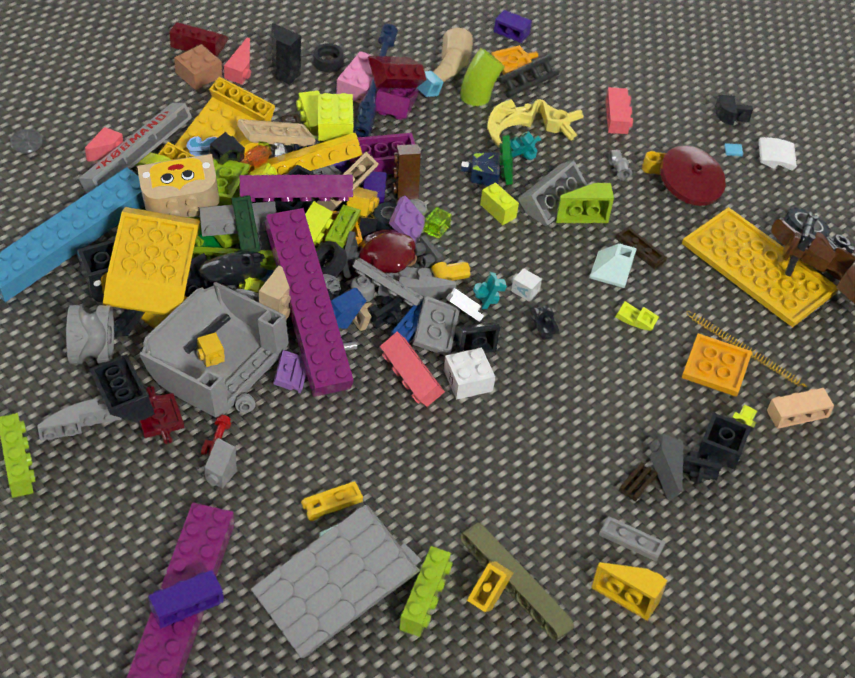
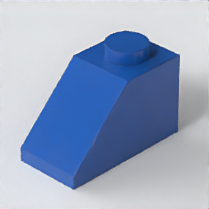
M353 288L331 300L338 328L347 329L367 300L358 288Z

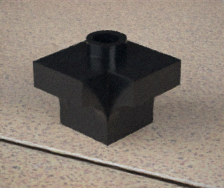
M224 132L210 144V154L222 165L230 160L240 162L244 159L245 147L238 143L235 137Z

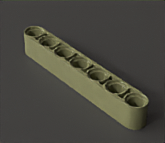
M476 523L460 534L462 543L485 568L488 563L496 561L513 572L505 590L551 639L557 641L574 628V623L569 615L481 523Z

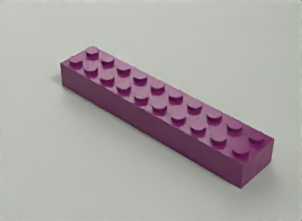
M304 208L266 215L265 227L276 267L281 266L283 268L289 285V296H291L289 302L290 316L312 395L316 397L349 390L354 379Z
M192 503L160 589H166L179 581L188 580L201 572H208L210 570H213L217 577L234 528L233 511ZM151 611L127 678H181L204 611L161 629Z

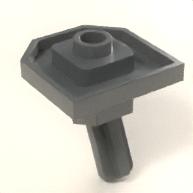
M349 231L346 245L343 247L347 253V262L343 268L346 278H351L354 275L355 268L353 264L359 259L360 254L358 253L356 234Z

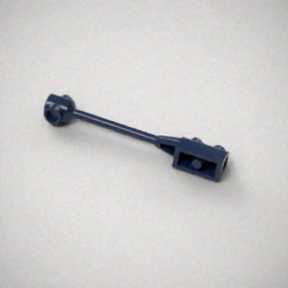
M392 24L382 26L378 39L382 45L379 56H386L388 48H392L395 44L398 29ZM372 78L368 92L360 102L353 125V133H356L357 138L370 137L375 121L376 85L374 78ZM358 129H363L365 132H359Z

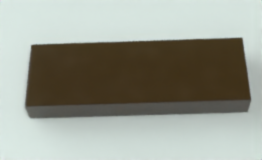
M630 227L616 234V240L623 245L636 248L635 255L653 269L667 261V256Z

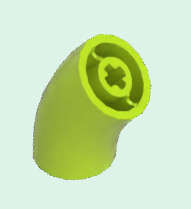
M483 48L478 50L471 61L461 85L460 98L471 106H482L490 101L495 82L505 68L499 60Z

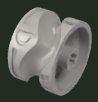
M83 305L69 306L66 325V345L69 364H82L83 360L89 356H93L99 364L113 360L114 316L111 305H99L94 313H87Z

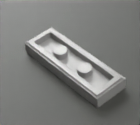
M609 516L599 533L600 536L656 562L666 543Z

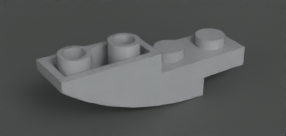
M96 398L66 407L46 418L37 427L40 441L81 434V427L114 422L121 420V418L110 415L105 403L98 405Z

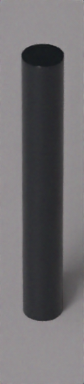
M228 314L223 315L197 338L215 333L231 320ZM197 338L184 348L186 353L190 354L198 347Z

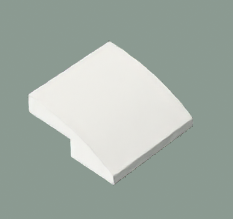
M765 137L759 139L760 163L774 169L781 165L792 171L797 167L794 143L777 138Z

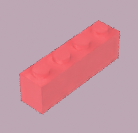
M398 331L380 346L384 352L382 356L388 363L391 362L394 365L392 370L397 376H402L403 380L401 382L408 390L411 389L413 391L411 396L418 404L422 402L428 407L445 393L408 341Z

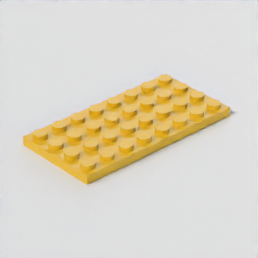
M729 207L682 240V244L792 328L838 293L835 284L809 265L800 261V259L796 263L791 277L785 275L790 257L787 261L783 259L784 247Z

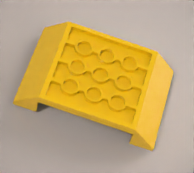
M218 77L209 89L212 95L210 101L174 145L167 142L159 152V155L167 156L171 160L195 157L190 154L187 148V142L193 137H200L204 141L209 137H219L226 132L230 136L235 137L238 142L246 140V136L237 126L238 120L271 122L275 105Z
M125 207L121 213L107 272L103 305L169 316L185 300V291L201 220Z

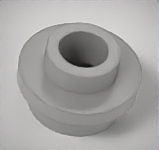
M241 394L235 401V407L240 412H250L255 408V399L249 394Z

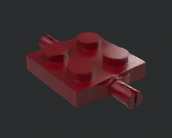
M151 386L150 390V387H148L146 391L155 415L139 421L144 438L162 435L164 444H168L167 439L170 444L172 442L170 432L184 429V422L174 393L156 395L155 388Z

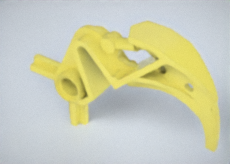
M511 99L500 103L493 109L488 120L487 130L495 144L500 147L502 142L499 135L504 129L514 125L531 127L536 113L539 112L542 114L546 131L552 133L563 132L571 141L577 136L570 127L571 122L582 119L584 116L582 110L567 113L564 110H556L541 99L536 100L532 105L525 104L523 107H516Z

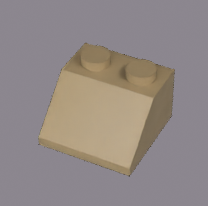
M278 266L259 290V303L284 314L287 319L291 312L289 308L291 296H289V285L283 268Z

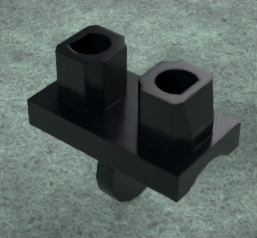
M386 296L381 301V309L376 305L370 307L369 313L373 319V327L378 329L385 323L397 326L400 322V316H402L400 308L402 299L399 297L392 299Z
M544 305L540 308H530V313L542 340L551 339L553 334L559 333L558 325L553 317L554 312L549 308V305Z
M690 450L683 462V472L697 477V484H701L702 479L717 480L722 464L719 463V458L710 455L707 457V460L699 459L700 454L697 451Z

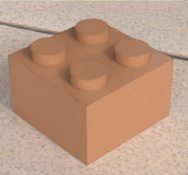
M202 44L174 57L175 73L195 90L217 80L218 77H222V61Z

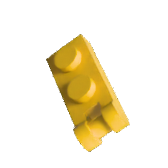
M354 481L304 498L301 501L303 509L307 510L306 515L309 521H315L320 516L363 502V496Z

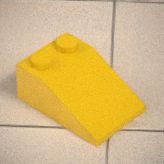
M600 562L597 566L591 588L648 621L660 603L668 580L659 573L649 569Z

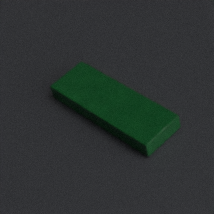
M251 195L232 198L241 250L261 252Z

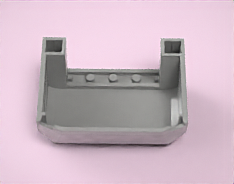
M214 282L212 287L207 289L202 287L195 290L145 337L140 357L152 378L161 387L214 417L224 415L235 404L238 396L245 394L280 358L282 351L286 349L289 343L286 317L284 314ZM228 314L231 320L216 331L224 348L225 362L206 367L203 360L200 361L198 358V347L190 354L186 353L184 348L223 315Z

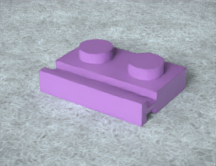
M283 350L273 384L289 390L294 389L301 393L306 377L303 359L300 355Z

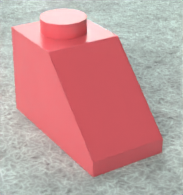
M104 127L85 147L86 160L89 162L102 160L123 143V135Z

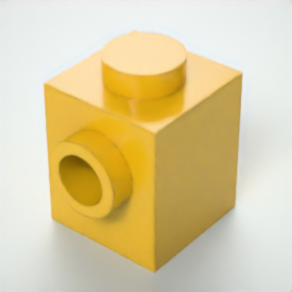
M216 332L197 338V355L200 361L203 360L206 367L225 362L224 348Z

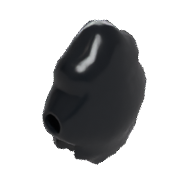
M247 250L233 251L205 261L199 267V275L207 282L213 284L214 282L228 286L246 284L245 279L249 277L261 279L267 274V269L261 267L260 263L263 262L265 256L259 252Z

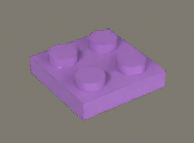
M406 196L400 197L389 224L399 233L412 237L416 244L427 219Z

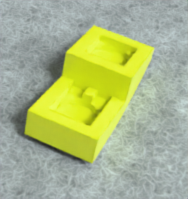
M624 301L615 318L631 326L651 331L659 316L645 307L640 311Z

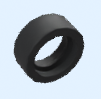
M324 43L314 49L313 65L316 69L330 73L336 72L343 67L344 51L338 45ZM323 56H333V57H335L336 59H333V60H325V59H322L321 57H323Z
M324 242L316 249L323 274L335 277L343 270L347 262V253L336 242ZM334 253L331 262L323 267L326 259Z

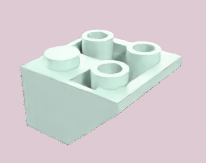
M616 244L598 251L589 278L625 288L636 248Z

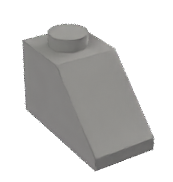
M218 438L205 465V480L211 485H217L223 489L237 472L236 447Z

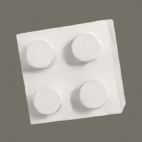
M482 348L445 356L444 373L456 400L493 391L495 375Z

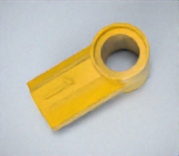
M466 261L448 265L446 262H439L431 267L433 276L436 278L454 281L469 278L471 275L470 266Z

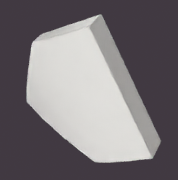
M454 288L451 294L449 293L446 297L448 301L479 322L484 315L478 312L481 306Z

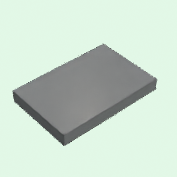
M424 296L412 345L445 356L450 355L460 308Z

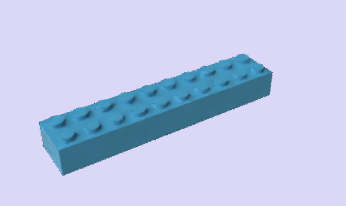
M128 167L124 168L0 252V298L7 302L78 253L77 249L87 247L119 224L121 213L125 207L135 209L145 207L139 176Z

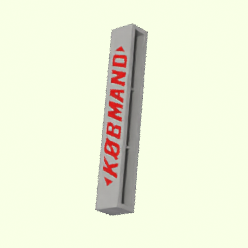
M171 103L79 177L78 179L86 193H89L124 168L128 167L131 169L188 122L192 116L186 103Z

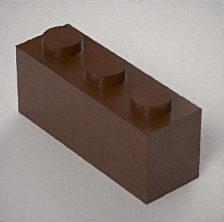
M418 144L397 145V152H394L396 168H393V177L396 178V183H393V193H396L398 200L403 196H406L409 200L419 199L421 153Z

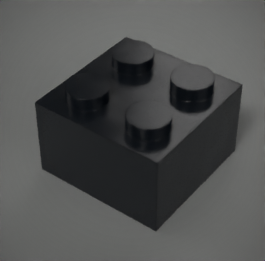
M713 413L698 451L700 457L707 459L710 455L717 456L720 464L735 470L751 426Z

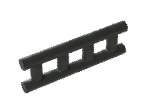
M549 54L499 77V82H506L510 90L506 92V96L510 98L559 75V70H552L549 64L552 56ZM540 65H543L547 72L540 76L536 68ZM531 70L535 79L528 82L524 73ZM518 76L522 85L515 88L511 79Z

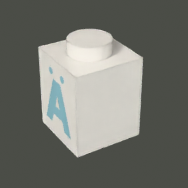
M523 268L519 274L516 273L513 276L511 291L530 302L540 291L542 279Z

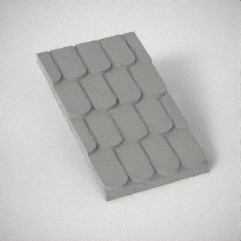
M364 505L340 524L335 525L306 549L300 551L280 568L278 567L252 587L251 590L299 656L305 658L420 570L368 505Z

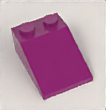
M380 88L376 97V111L381 115L390 114L394 115L396 119H406L412 110L419 90L417 88Z

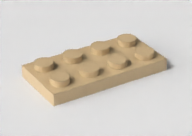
M239 119L237 124L246 138L253 143L262 141L269 144H275L276 142L285 145L298 144L300 146L314 145L316 140L304 124Z

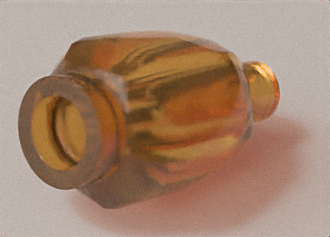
M258 145L249 150L245 159L240 162L257 166L266 162L272 152L267 145Z

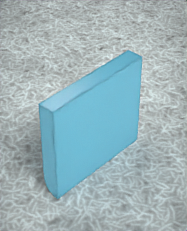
M725 143L726 155L743 156L741 144Z

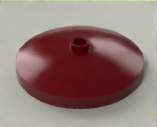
M692 146L674 147L666 153L661 161L660 175L663 183L675 197L685 203L696 206L710 205L716 202L725 190L726 179L721 166L712 156L701 149Z

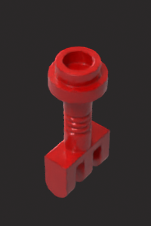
M220 415L216 418L215 425L217 429L213 440H205L201 454L206 455L209 448L210 456L215 441L218 438L222 439L225 429L231 427V419L228 416Z

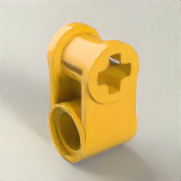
M647 152L642 170L648 174H660V164L666 153Z

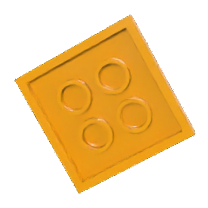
M698 333L682 378L737 397L752 351Z

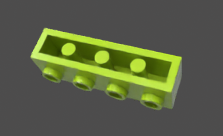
M18 413L0 417V437L12 498L33 494L32 483L36 482L34 470H29V466L32 465L30 453L26 454L25 450L29 449L28 439L23 437L22 434L26 433L24 420H19Z
M430 547L401 615L399 630L420 637L423 629L428 628L431 620V615L429 614L431 610H435L439 599L437 597L438 592H442L445 586V575H449L452 569L453 562H450V552Z

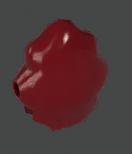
M380 230L364 238L360 244L359 258L386 274L400 273L415 259L414 250L416 245L413 238L407 234L399 233L396 230Z

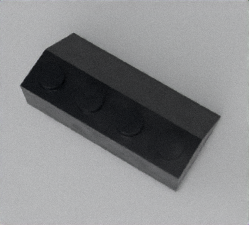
M127 354L89 369L110 415L133 422L145 420L155 415L149 396Z

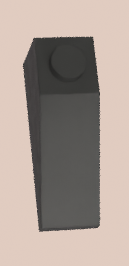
M662 434L651 443V460L658 473L657 475L667 500L671 501L682 492L683 442Z

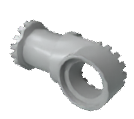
M610 150L609 163L611 166L614 165V168L617 170L618 179L624 181V179L631 178L632 170L628 167L629 161L626 158H622L620 150Z

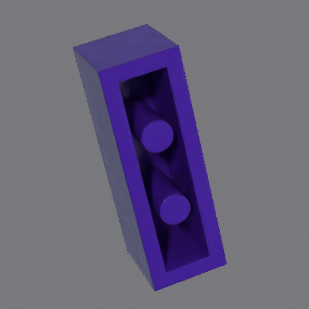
M213 570L201 572L193 578L179 581L171 587L159 589L149 595L150 608L160 629L224 603L223 590Z

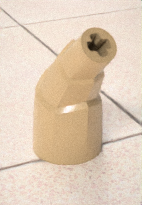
M453 28L446 31L443 35L442 61L433 72L444 82L456 76L463 68L468 67L473 46V36L468 30Z

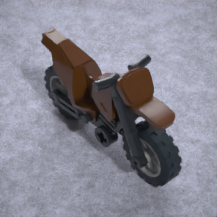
M791 208L788 210L784 219H777L771 228L772 234L785 245L782 254L783 259L787 261L790 257L784 274L791 277L800 258V261L823 273L827 271L832 277L839 280L840 282L836 288L855 304V254L853 253L855 248L849 246L850 241L842 235H836L834 239L828 238L831 232L829 226L818 215H813L812 212H807L802 208Z

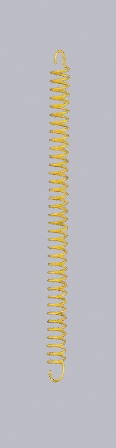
M701 316L697 322L698 324H701V326H704V328H706L705 324L702 325V322L699 323L700 319L702 318ZM714 329L712 330L713 333H716V335H720V333H721V331H720V332L717 334V331L714 332ZM792 377V378L790 379V380H791V383L794 382V384H797V383H795L796 379H795L794 381H792V379H793V377Z

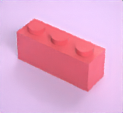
M608 87L606 95L608 133L628 134L629 128L633 126V118H630L632 114V107H630L631 96L628 95V89Z

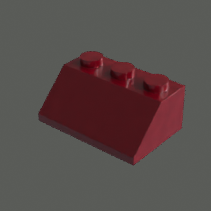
M178 22L169 31L170 47L189 51L202 44L216 57H218L228 41V37L223 34Z
M368 56L376 88L416 89L427 80L423 65L410 57Z

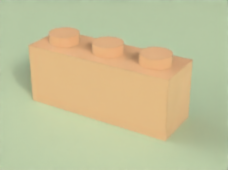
M824 388L811 389L806 392L793 393L788 396H778L771 399L767 412L776 428L779 429L828 418L834 404Z

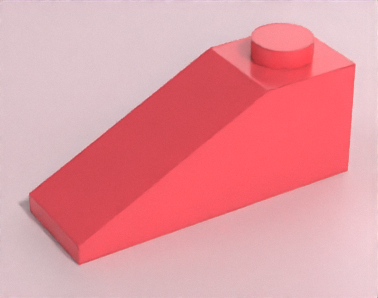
M250 38L244 40L224 65V79L243 84L246 79H249L251 75Z

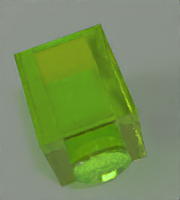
M436 207L425 218L424 232L439 239L450 228L452 214Z

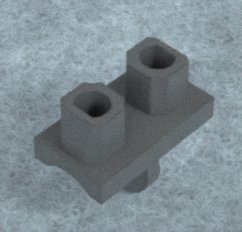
M426 236L420 237L419 243L415 244L414 252L416 256L421 255L420 263L423 268H431L443 258V247L431 244Z

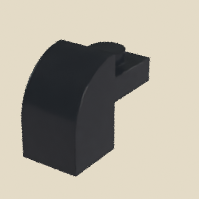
M719 94L715 110L720 121L734 126L735 121L750 122L753 107L751 105L736 104L735 96Z

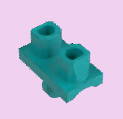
M527 131L521 135L520 139L517 136L510 140L511 148L513 149L512 158L522 154L528 160L535 159L537 153L535 143L541 140L539 135L533 137Z
M490 272L485 282L475 284L473 291L476 294L475 297L482 301V309H488L490 304H497L500 298L497 291L504 292L507 285L505 280L498 279L494 272Z

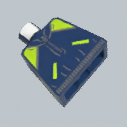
M499 152L474 153L472 162L462 161L461 172L471 173L470 181L472 183L490 186L494 183L498 184L501 154Z

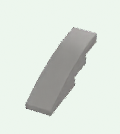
M421 274L419 280L402 276L399 279L400 283L421 296H428L433 299L446 298L454 288L456 289L457 283L456 281ZM379 286L378 296L405 299L400 295L395 296L389 293L387 287Z

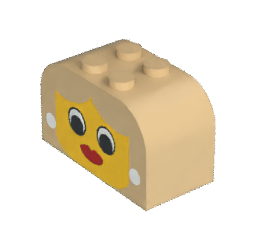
M212 154L137 166L146 211L181 217H196L200 215V207L218 206L219 192Z

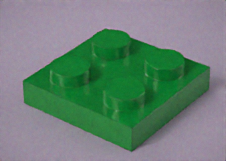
M510 135L503 136V143H500V154L503 153V155H500V166H504V168H501L502 178L506 179V185H512L513 158Z

